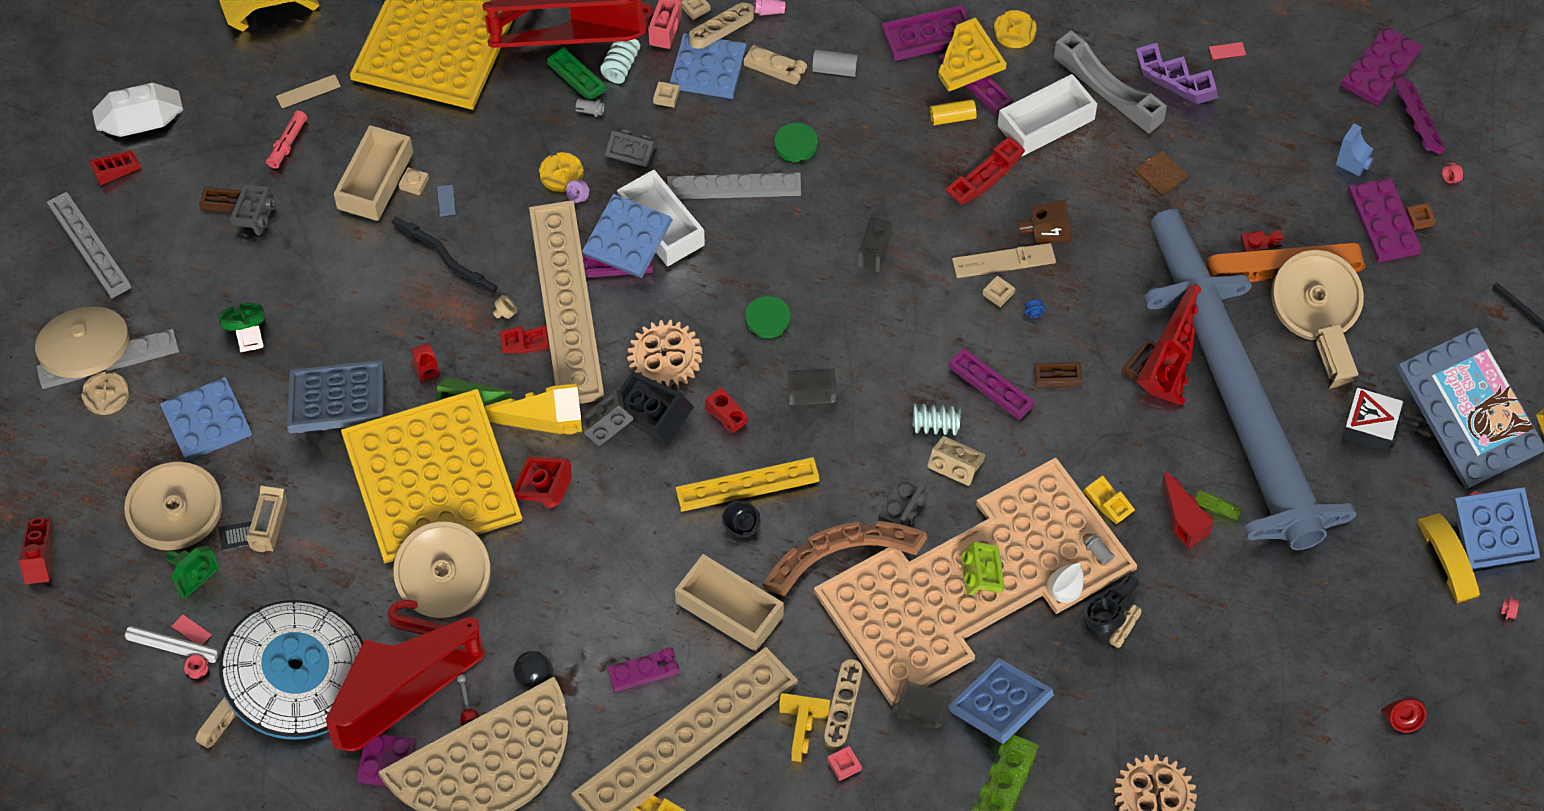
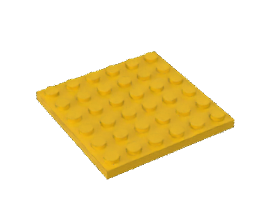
M385 0L350 73L351 80L473 110L501 48H491L488 46L490 33L487 34L485 22L487 12L483 10L482 4L492 0ZM512 21L502 27L503 32L501 36L507 35Z
M478 389L341 430L384 564L395 561L401 544L412 532L430 523L453 522L470 529L478 535L522 521V515Z

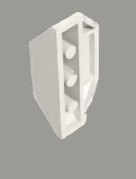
M148 83L109 92L92 112L98 131L122 137L164 127L178 113L183 111L179 91L156 83Z

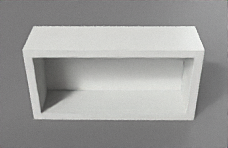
M1071 74L999 110L998 127L1007 138L1010 136L1025 149L1022 155L1024 156L1095 120L1097 103L1075 76Z
M655 170L617 190V196L669 215L673 219L656 251L667 267L705 245L704 229Z

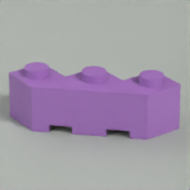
M1157 43L1136 49L1145 78L1196 104L1218 98L1211 70L1190 76L1184 56L1163 62Z

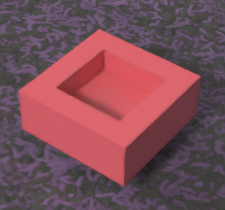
M850 746L827 757V761L839 781L861 771L862 766Z

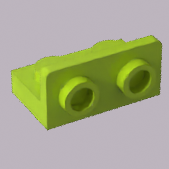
M972 542L961 555L967 595H973L978 590L1002 592L1005 587L999 546Z

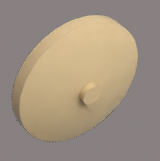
M1323 250L1304 251L1287 260L1278 270L1271 291L1273 307L1280 321L1294 334L1309 340H1313L1318 329L1327 324L1332 326L1340 324L1343 333H1345L1357 321L1362 311L1364 300L1363 287L1353 267L1338 255Z
M103 307L77 308L55 317L45 325L36 339L35 351L41 366L49 373L65 378L86 377L107 369L122 357L129 344V331L125 320L113 310Z
M186 462L165 463L149 469L133 483L125 500V517L130 530L142 543L160 550L183 549L198 543L214 529L222 512V496L217 482L205 469Z
M434 522L418 528L401 544L394 561V581L398 593L403 600L417 601L418 608L413 609L416 612L434 619L454 618L470 611L485 595L491 579V560L484 543L470 529L453 522Z

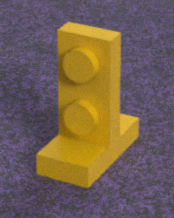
M781 693L779 713L797 715L791 761L801 762L803 753L807 754L809 748V739L805 738L806 731H811L813 717L828 719L830 700Z

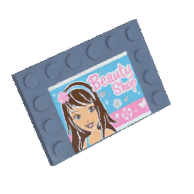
M1477 327L1396 366L1465 490L1544 452L1543 441Z

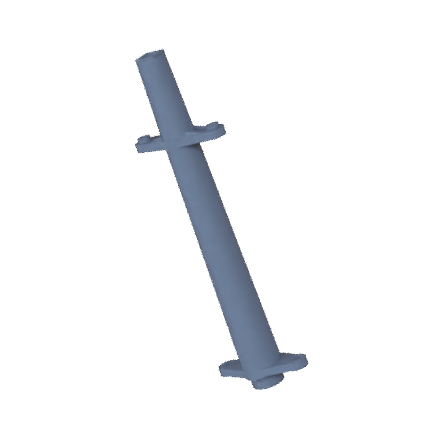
M1178 209L1157 212L1156 216L1151 220V227L1174 285L1151 288L1144 296V301L1149 309L1177 308L1189 285L1197 284L1201 288V292L1197 293L1195 307H1198V314L1194 315L1192 327L1195 328L1197 339L1272 515L1248 523L1244 527V532L1248 540L1283 539L1287 540L1290 547L1294 550H1304L1313 547L1326 537V528L1349 522L1355 518L1357 513L1351 503H1317L1224 307L1223 299L1247 293L1251 289L1252 284L1248 276L1241 274L1211 277Z

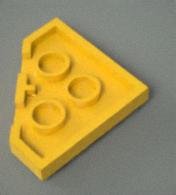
M973 18L956 25L953 38L949 43L944 61L940 66L938 77L948 92L1006 69L1007 63L978 20Z

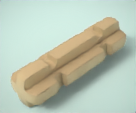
M1134 604L1129 606L1125 623L1115 630L1110 637L1109 643L1116 648L1122 646L1124 639L1127 638L1135 625V621L1141 615L1142 610L1140 607Z

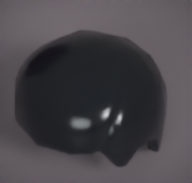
M736 500L725 507L722 514V522L727 531L732 535L742 538L750 537V535H754L758 531L761 523L760 512L751 503Z
M538 651L523 653L517 658L513 667L517 682L524 687L531 688L552 678L554 670L551 661Z

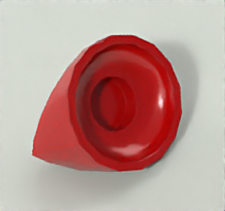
M1417 698L1400 699L1386 705L1381 710L1388 722L1397 731L1402 733L1418 730L1424 724L1427 715L1424 701Z

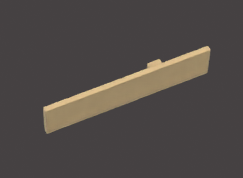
M1048 243L952 258L956 278L1054 264L1056 259L1052 245Z

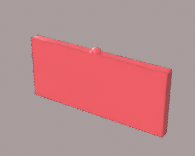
M1242 42L1209 47L1212 60L1246 55Z
M183 614L171 626L193 643L204 645L212 637V634Z

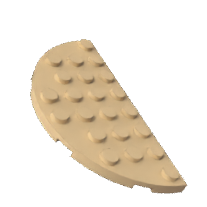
M554 677L380 770V778L395 796L417 811H515L538 795L549 783L565 751L568 731L567 711L563 694Z

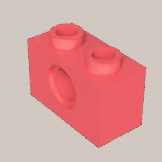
M681 0L658 1L648 28L649 45L667 49L671 48L682 17Z

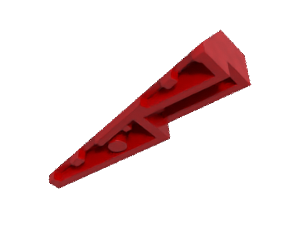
M1197 284L1189 285L1136 379V382L1149 394L1178 405H1183L1185 402L1182 393L1184 385L1188 382V378L1185 377L1187 363L1191 362L1195 328L1192 326L1194 315L1198 314V307H1195L1197 293L1201 292V288Z

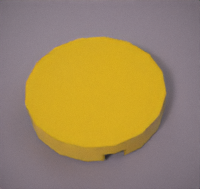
M1010 10L1002 16L999 15L994 23V36L997 41L1010 48L1027 46L1036 36V22L1030 18L1029 14L1019 10Z
M559 152L552 157L551 155L546 157L541 163L539 169L540 179L549 190L560 193L566 192L569 182L583 179V166L578 157L571 153Z

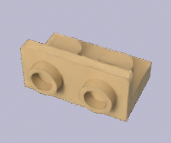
M943 436L932 449L928 468L970 486L975 472L984 462L985 454Z

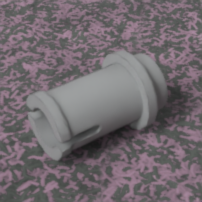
M577 99L576 112L594 114L595 117L602 116L604 113L605 105L600 100Z
M1094 534L1084 544L1086 545V550L1091 551L1104 566L1115 555L1101 541L1102 538Z

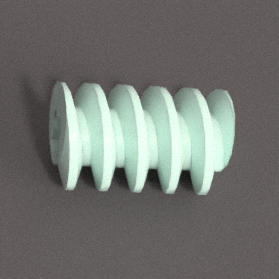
M636 39L613 41L600 69L606 79L617 84L625 81L628 70L634 62V57L637 56V51L640 49L639 41Z
M914 403L912 426H914L916 433H919L921 427H923L925 434H928L930 428H933L934 434L937 435L940 428H942L944 435H947L949 429H951L953 436H956L960 428L961 406L957 413H955L953 406H950L948 412H946L944 405H941L937 412L935 405H931L929 411H927L925 404H922L920 410H918L916 403Z

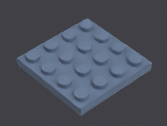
M383 360L290 370L287 420L289 433L348 428L384 417Z

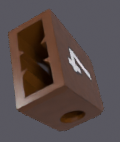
M1066 199L1034 206L1031 208L1032 219L1019 221L1020 233L1034 232L1036 243L1072 242Z

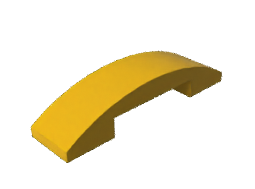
M1440 513L1418 519L1417 522L1426 541H1431L1448 575L1447 584L1456 603L1479 597V588L1470 561L1458 536L1448 521Z

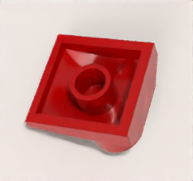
M528 456L513 488L515 498L541 502L546 508L557 506L562 501L572 479V464L568 459Z

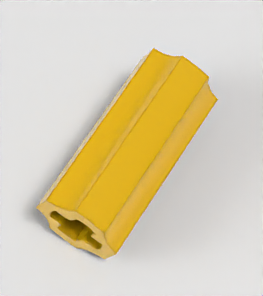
M974 100L930 106L929 109L933 125L976 119L977 116Z

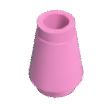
M754 0V13H757L759 16L784 14L785 1Z

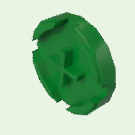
M789 123L782 126L776 132L774 145L778 155L784 160L800 162L803 159L805 161L810 159L816 153L818 138L815 131L808 125Z
M763 296L756 298L746 309L745 322L748 329L761 338L778 337L790 325L791 312L789 307L783 300L777 297Z
M257 303L239 304L240 308L236 309L231 306L223 310L219 315L220 326L226 330L248 329L258 325L265 319L264 308Z

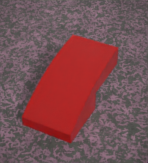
M547 325L524 330L522 326L500 331L503 353H529L550 349Z

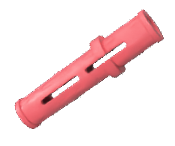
M296 110L279 140L274 142L273 150L266 159V163L270 167L279 168L284 156L289 154L291 144L307 120V115L304 112Z

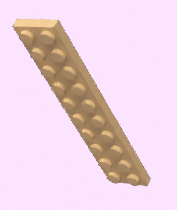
M574 200L529 207L555 385L577 383L579 404L601 401L605 396Z
M765 647L572 792V798L583 811L634 810L780 699L781 693L786 694L798 685L797 678Z

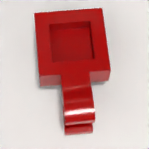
M1263 230L1241 233L1240 239L1244 252L1281 247L1283 236L1281 231H1274L1265 236Z

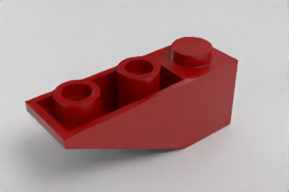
M1168 472L1164 473L1162 489L1172 529L1189 549L1211 534L1214 522L1210 514L1203 511L1197 505L1195 498L1185 492L1177 478L1172 477Z
M52 518L27 520L19 558L25 584L50 581L52 570Z

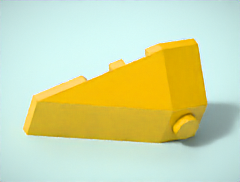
M577 383L551 386L546 388L545 393L535 395L531 392L525 394L526 397L516 401L510 398L485 406L490 423L556 434L582 432Z

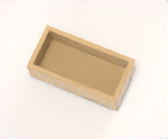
M369 125L334 192L337 209L379 221L413 154L411 138Z
M702 554L675 589V598L678 605L754 652L758 651L784 616V603L704 554Z

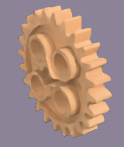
M660 320L659 326H655L651 322V329L648 330L646 327H642L643 334L635 333L637 340L630 341L633 348H628L630 356L627 357L631 372L634 371L669 388L673 384L679 388L680 381L688 384L686 377L694 378L693 370H700L698 363L702 362V347H700V340L696 339L695 332H690L689 326H685L682 329L681 322L673 326L672 320H669L667 325H664L663 321ZM673 342H680L678 345H671ZM651 345H657L655 348H648ZM676 362H682V364L678 366L673 365ZM653 365H659L656 369H650Z
M1145 755L1143 762L1135 758L1134 766L1127 763L1126 771H1120V778H1116L1115 782L1117 788H1114L1113 795L1118 796L1115 798L1114 804L1121 805L1118 811H1143L1140 808L1142 805L1149 806L1152 811H1157V805L1160 811H1194L1196 804L1193 802L1196 801L1197 795L1193 792L1196 785L1189 784L1192 779L1191 775L1183 776L1186 770L1185 767L1179 770L1176 769L1177 761L1170 765L1168 764V757H1165L1163 762H1161L1158 755L1154 756L1153 761H1150L1149 757ZM1148 775H1151V776H1152V778H1153V785H1152L1151 779H1150V777H1149ZM1160 778H1165V779H1167L1170 783H1169V784H1163V783H1161V782L1159 781V779H1160ZM1134 783H1143L1145 788H1138ZM1171 801L1176 807H1168L1165 802Z

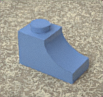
M1353 123L1343 138L1336 162L1337 166L1358 176L1361 175L1364 169L1368 170L1374 159L1371 157L1373 148L1364 141L1360 126Z

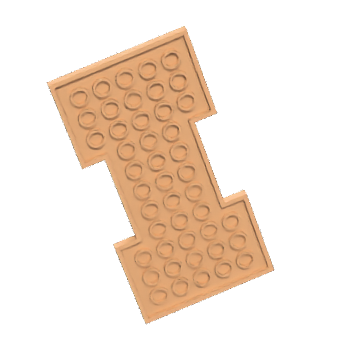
M1057 458L1046 462L978 499L976 505L987 520L921 556L908 561L901 550L889 547L814 587L815 595L891 706L975 660V654L964 640L972 634L1041 596L1045 598L1053 611L1058 614L1137 569L1135 561ZM1094 534L1097 537L1100 536L1104 545L1115 555L1104 566L1091 551L1086 550V545L1084 544ZM972 542L999 546L1005 587L1002 592L978 590L973 595H967L961 555ZM1080 563L1083 571V590L1080 597L1069 603L1054 600L1047 590V581L1051 574L1063 566Z

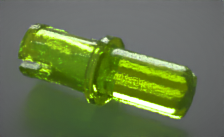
M1199 490L1195 497L1198 505L1215 511L1214 514L1219 513L1235 521L1238 520L1243 507L1223 500L1224 497L1222 496L1218 498L1202 490Z

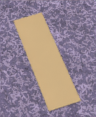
M334 74L276 97L281 108H285L341 86Z

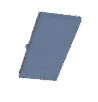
M453 185L437 186L440 216L456 215Z

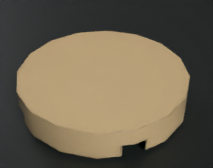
M99 372L91 376L83 386L82 400L87 409L95 414L107 415L119 411L129 398L128 384L118 373Z

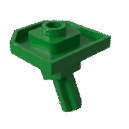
M208 546L197 547L190 553L185 550L183 552L168 550V555L165 557L168 562L176 567L171 579L178 595L183 600L220 569L213 550Z

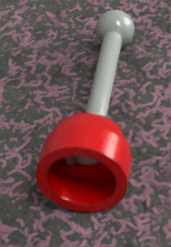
M464 674L457 676V682L460 683L465 710L460 715L461 727L480 717L476 710L470 708L465 685L467 678Z

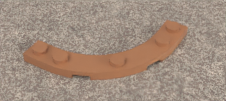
M883 521L867 525L853 522L831 527L808 537V542L797 549L793 547L764 580L763 587L764 590L785 596L799 576L810 565L830 553L849 547L878 545L916 555L927 540V534L924 531L908 526Z

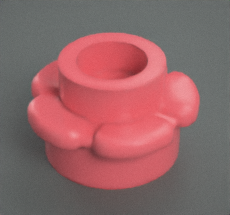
M1450 162L1443 168L1442 176L1447 183L1461 182L1463 179V169L1458 164L1455 165L1454 162Z
M1512 596L1509 597V600L1504 599L1501 614L1506 615V620L1508 618L1516 619L1519 600L1512 599Z
M192 655L186 660L184 671L186 674H189L190 678L197 679L208 672V661L200 655Z

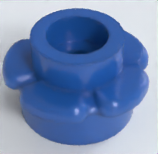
M1032 300L1024 304V314L1029 315L1030 318L1042 316L1043 311L1046 309L1042 300Z

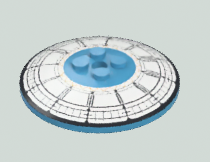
M284 600L264 605L241 619L231 630L224 642L219 659V681L223 695L228 705L243 722L266 735L296 740L329 732L325 719L353 665L363 640L346 618L324 605L304 600ZM296 659L302 663V666L299 669H292L289 667L288 662Z

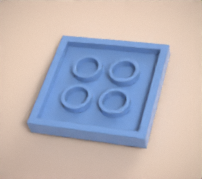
M684 33L670 84L680 85V90L733 99L747 43L719 39L704 48L697 49L689 45V34Z
M613 194L582 253L587 257L642 278L673 219L669 215Z
M226 377L160 403L186 462L252 435Z
M1525 487L1453 499L1462 545L1472 569L1540 558Z
M998 658L949 705V708L956 716L1004 744L1054 696L1052 688Z

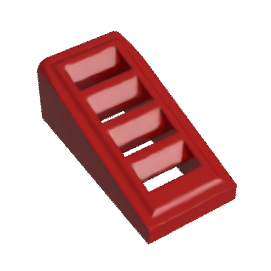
M133 150L89 161L100 186L141 168ZM130 158L132 163L127 164L126 160Z

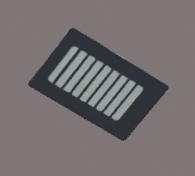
M252 521L219 527L221 549L226 550L249 545L246 536L249 533Z

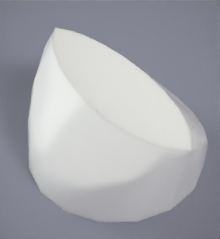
M1080 563L1063 566L1051 574L1047 581V590L1054 600L1069 603L1080 597L1083 590V571Z

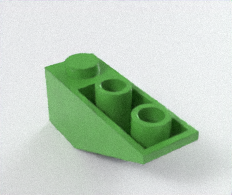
M445 377L437 386L436 401L478 389L485 408L486 405L512 399L513 391Z

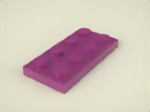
M959 5L881 24V29L893 60L897 61L947 49L953 38L956 25L968 21L969 18L964 6Z
M1385 26L1343 78L1340 86L1379 106L1396 84L1395 80L1405 73L1420 54L1423 45Z
M1392 178L1349 186V196L1377 263L1421 253L1422 248Z

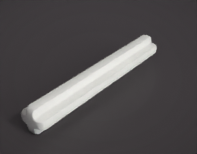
M129 626L125 632V637L129 641L189 657L200 655L211 663H215L219 656L218 649L134 626Z

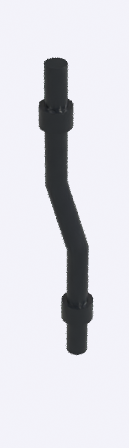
M397 216L393 218L392 224L404 230L406 235L411 238L416 237L432 246L450 270L468 279L469 283L475 287H482L492 294L496 293L498 286L486 280L482 274L478 272L473 273L456 263L439 240L423 232L419 226L412 222L407 223Z

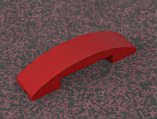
M1009 136L993 149L992 156L965 178L960 176L945 191L961 205L973 200L1000 180L1020 159L1025 149Z

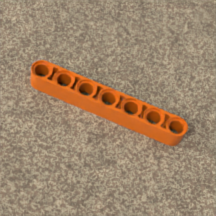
M1357 243L1217 254L1207 259V266L1211 277L1241 274L1248 276L1250 282L1274 280L1278 270L1287 260L1298 253L1309 250H1323L1336 254L1347 261L1356 272L1363 270L1365 263L1361 247Z

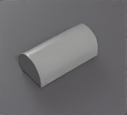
M815 49L812 72L855 77L858 54Z

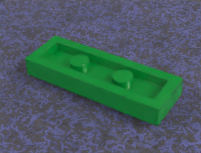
M564 47L547 58L548 65L587 100L592 101L606 91V85Z

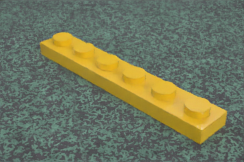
M814 457L678 486L675 487L680 510L683 512L819 482V474Z

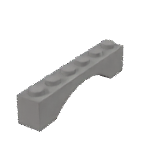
M1072 30L1056 41L1054 59L1148 134L1164 122L1167 105L1153 94L1135 90L1118 80L1101 64L1087 42Z

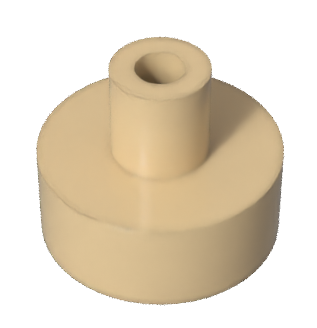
M502 295L495 301L497 309L493 311V314L496 318L499 319L501 316L510 319L517 313V308L509 297Z

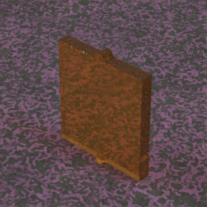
M1163 151L1151 159L1148 158L1146 163L1135 169V173L1161 197L1170 190L1177 189V185L1185 181L1189 176Z

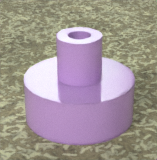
M575 180L568 183L566 194L570 201L574 200V203L584 202L589 196V187L583 180Z

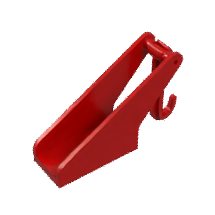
M492 0L482 4L483 10L487 12L485 22L487 34L490 33L488 46L491 48L629 41L646 33L642 0ZM570 7L571 19L559 26L501 36L503 26L531 9Z
M404 599L393 603L387 612L389 624L398 630L421 636L396 645L364 640L325 719L333 747L345 751L360 750L455 680L459 674H463L482 660L485 656V649L479 644L482 643L479 621L476 618L468 617L449 625H442L398 613L402 608H418L417 601ZM460 645H464V646H465V647H462V648H459V649L455 650V649H456L457 647H459Z

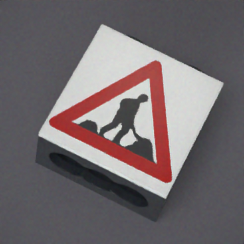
M1357 388L1342 439L1388 452L1390 444L1395 445L1399 431H1396L1395 428L1396 425L1401 426L1404 412H1401L1403 401Z

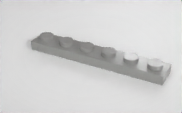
M800 173L667 176L668 187L678 199L801 196Z
M67 191L47 201L48 207L110 298L112 299L131 289L129 281Z
M173 329L129 340L128 347L122 357L101 372L112 371L179 352ZM41 365L36 366L42 389L86 378L59 377L49 373Z

